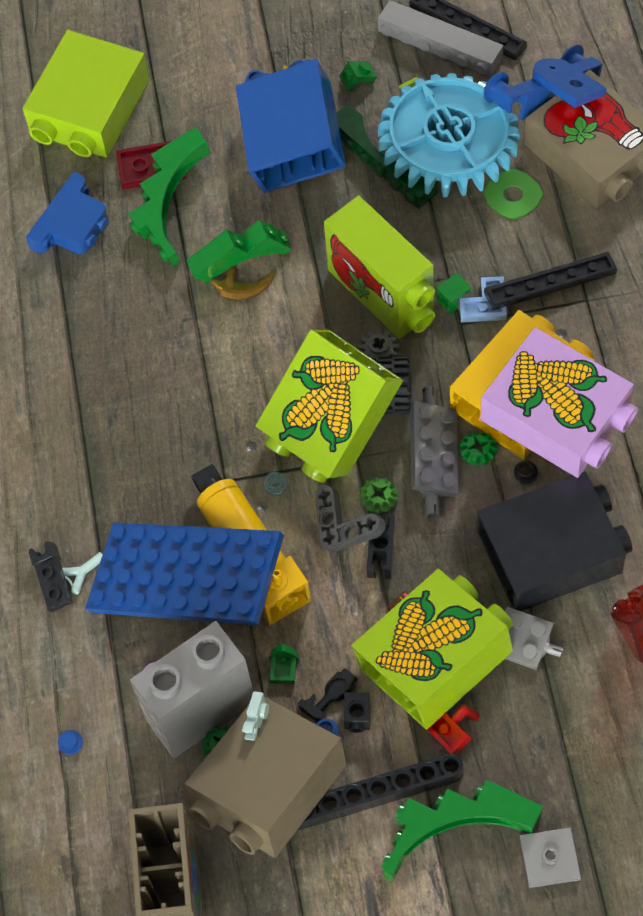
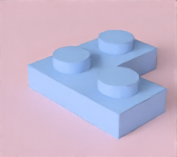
M504 276L482 277V297L460 298L461 322L507 319L506 307L492 311L484 294L486 287L503 283Z

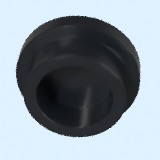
M529 460L519 462L514 468V476L521 483H531L537 478L538 469Z

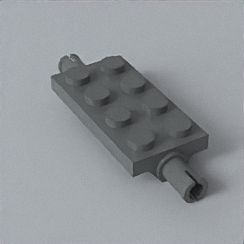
M426 386L422 389L423 402L413 401L410 409L411 489L420 491L425 499V518H429L430 514V519H437L440 517L439 499L443 496L455 497L458 495L456 409L438 406L437 388L433 387L432 391V386Z

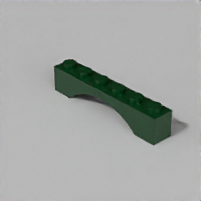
M349 103L336 112L341 141L349 151L355 152L365 165L368 164L372 167L377 176L383 177L388 181L391 188L395 191L398 190L409 204H414L420 209L438 194V181L435 182L429 195L425 194V177L423 176L420 177L412 188L408 187L409 168L400 177L396 178L394 176L396 162L394 161L387 166L384 164L385 155L379 152L368 138L363 123V116Z

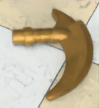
M237 265L227 270L226 279L222 281L212 279L211 282L221 292L220 296L227 299L243 300L263 292L271 283L275 273L271 271L260 281L242 284L235 282V270L237 269Z

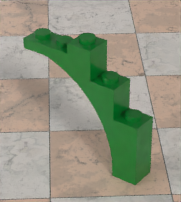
M196 127L151 154L155 161L152 166L157 173L140 183L143 190L140 194L145 203L128 213L132 221L129 225L135 234L140 233L143 239L148 237L154 246L158 244L160 256L164 262L169 260L173 267L179 264L180 260L168 242L166 223L169 204L177 185L185 174L198 161L211 153L206 140Z
M486 780L483 787L478 786L473 797L476 802L447 789L445 795L440 794L434 808L437 811L408 798L405 805L400 804L395 814V818H398L397 827L402 829L403 832L400 830L397 832L393 841L395 848L392 854H386L381 867L384 868V877L394 881L404 859L415 848L429 838L448 829L471 824H493L531 834L541 817L543 806L489 780Z

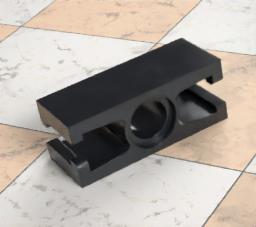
M371 513L380 517L379 513ZM388 514V522H386L388 531L383 532L377 538L369 540L367 578L377 577V572H374L375 560L387 561V565H382V571H384L385 579L392 578L395 514ZM380 543L387 545L385 548L382 549L375 547L377 544Z

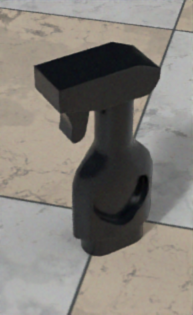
M346 668L341 672L338 671L327 682L325 695L316 705H313L316 700V696L313 694L307 700L301 699L297 703L298 708L312 720L318 722L323 719L322 712L332 702L343 700L344 692L350 693L356 687L357 677Z

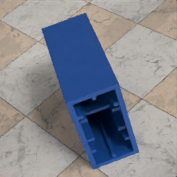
M317 58L313 60H298L293 62L289 68L272 74L259 73L252 76L248 82L236 85L248 170L263 193L346 167L331 82Z

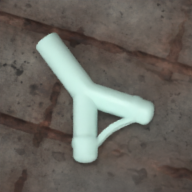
M101 552L80 567L62 568L66 580L72 587L71 592L77 595L80 593L86 574L100 564L103 556ZM69 576H76L74 583L68 578Z

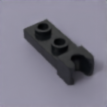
M46 541L44 543L45 552L43 555L31 548L29 549V556L32 565L35 566L47 609L50 612H54L73 603L61 566L58 548L53 542Z

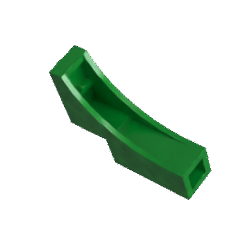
M258 220L241 234L233 233L227 229L186 261L194 278L208 284L212 279L239 263L264 255L287 254L292 248L288 242L290 238L284 230H279L270 223L267 224Z

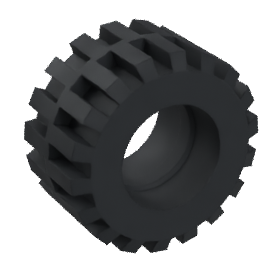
M379 356L377 363L404 380L384 415L409 414L411 409V364L409 357Z

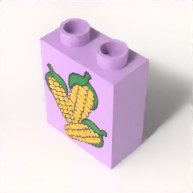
M535 327L481 397L480 420L578 478L588 464L596 469L602 465L612 447V443L606 439L614 428L624 433L633 422L638 407L631 404L633 383Z

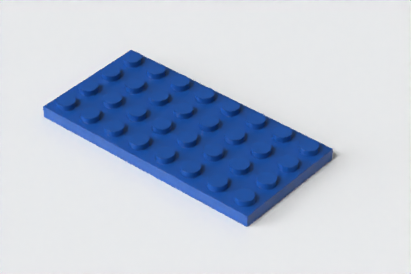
M113 522L85 609L90 613L259 625L284 535L281 531Z

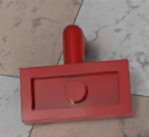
M462 705L452 717L445 712L427 729L450 754L458 755L472 739L459 725L463 718L466 716L472 721L479 719V713L467 705Z

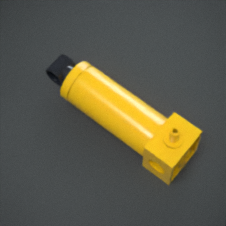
M213 464L191 475L200 493L197 499V506L212 528L267 530L233 479L222 480ZM281 550L262 611V615L269 625L311 602L308 581L291 555L285 558Z

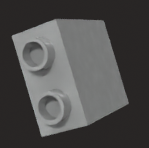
M217 621L130 679L147 723L174 759L205 738L206 733L214 730L215 726H222L249 706L253 694L246 659Z

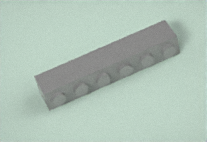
M389 0L378 17V31L385 36H391L403 43L411 44L423 51L438 55L442 59H448L460 66L473 69L480 74L492 77L503 59L502 44Z

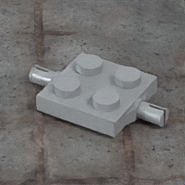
M510 607L506 608L505 612L513 622V627L508 630L513 652L505 658L506 660L537 670L541 659L546 653L561 657L564 648L550 644V634L554 623Z

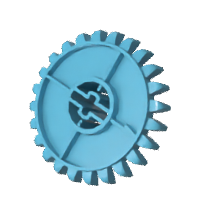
M449 73L444 78L434 74L431 75V80L428 81L419 78L415 80L414 87H402L400 89V97L392 96L388 101V108L382 111L381 123L378 126V137L382 136L379 140V152L388 149L384 156V164L386 166L397 160L394 174L396 178L400 177L408 168L410 169L408 187L412 188L420 177L423 176L425 177V194L429 195L435 182L441 181L443 197H447L451 183L456 181L461 195L466 196L468 179L472 178L479 191H483L484 172L497 183L499 180L497 164L506 171L510 170L511 162L508 154L516 158L518 147L515 142L520 143L517 115L513 114L512 110L511 113L506 112L496 102L490 103L485 100L483 94L487 83L485 81L476 83L473 82V77L467 75L462 79L457 78V75L454 73Z

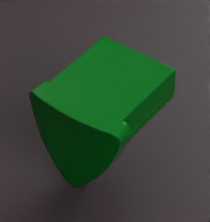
M285 644L278 645L270 652V683L295 684L296 664L299 661V654L290 646Z

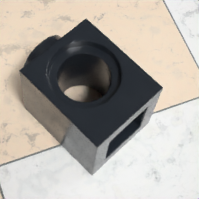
M344 692V729H349L353 733L370 730V693ZM354 710H361L363 712V715L360 717H353L350 714Z

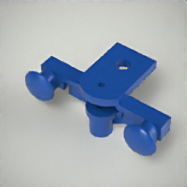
M573 45L564 52L561 59L547 58L536 62L531 80L511 87L508 85L509 77L506 73L500 72L493 75L484 87V98L487 102H496L500 108L508 113H511L513 103L519 102L522 105L519 115L521 120H524L555 95L575 108L605 96L607 88L585 74L588 70H591L600 77L603 63L594 57L585 58L583 56V47L581 45Z

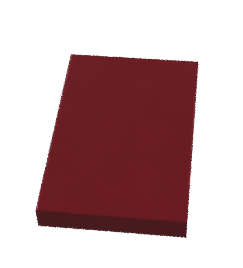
M172 141L116 150L122 190L141 187L140 183L156 174L157 172L152 166L155 161L151 154Z

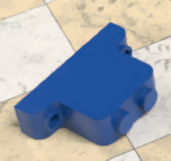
M76 172L72 173L26 236L29 249L37 253H44L53 244H57L76 254H83L95 245L101 231L107 228L109 219L105 205L101 201L88 196L90 189L86 186L82 175Z

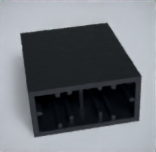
M586 471L582 472L578 478L571 476L478 510V535L513 609L523 611L622 574L626 554L633 551L631 539L623 525L612 526L606 514L612 511L610 496L603 484L593 487Z

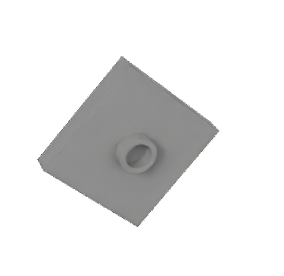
M571 827L519 836L529 888L581 880Z

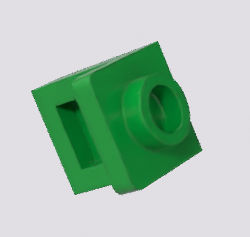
M348 61L339 78L346 90L352 91L356 83H374L377 75L368 61Z

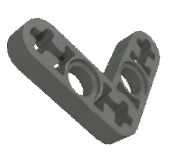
M324 485L317 490L315 502L321 546L326 550L338 552L377 538L384 532L385 522L375 514H367L343 523L338 491L328 485ZM330 513H333V521L329 524H326L327 516ZM356 527V535L349 539V531Z

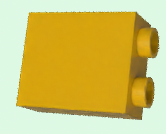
M518 310L450 386V408L456 409L457 415L479 430H482L483 433H490L496 442L522 460H525L532 450L480 420L481 397L535 327L589 359L595 360L591 350L584 343L578 340H571L569 343L555 334L554 326L543 316L534 315L531 318Z

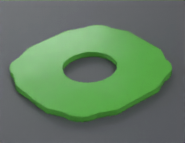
M510 169L499 174L497 183L491 180L487 184L483 195L487 204L500 216L515 220L526 216L539 205L540 200L543 198V191L539 183L526 172ZM512 186L518 187L522 190L523 197L516 202L508 201L503 195L505 189Z

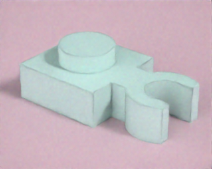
M253 691L247 710V720L242 729V732L246 733L245 740H256L258 728H261L263 719H266L268 716L269 704L266 703L264 694L261 692Z

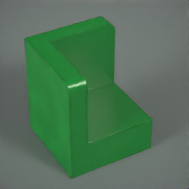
M456 273L436 287V299L451 314L457 310L458 299L471 291V286Z

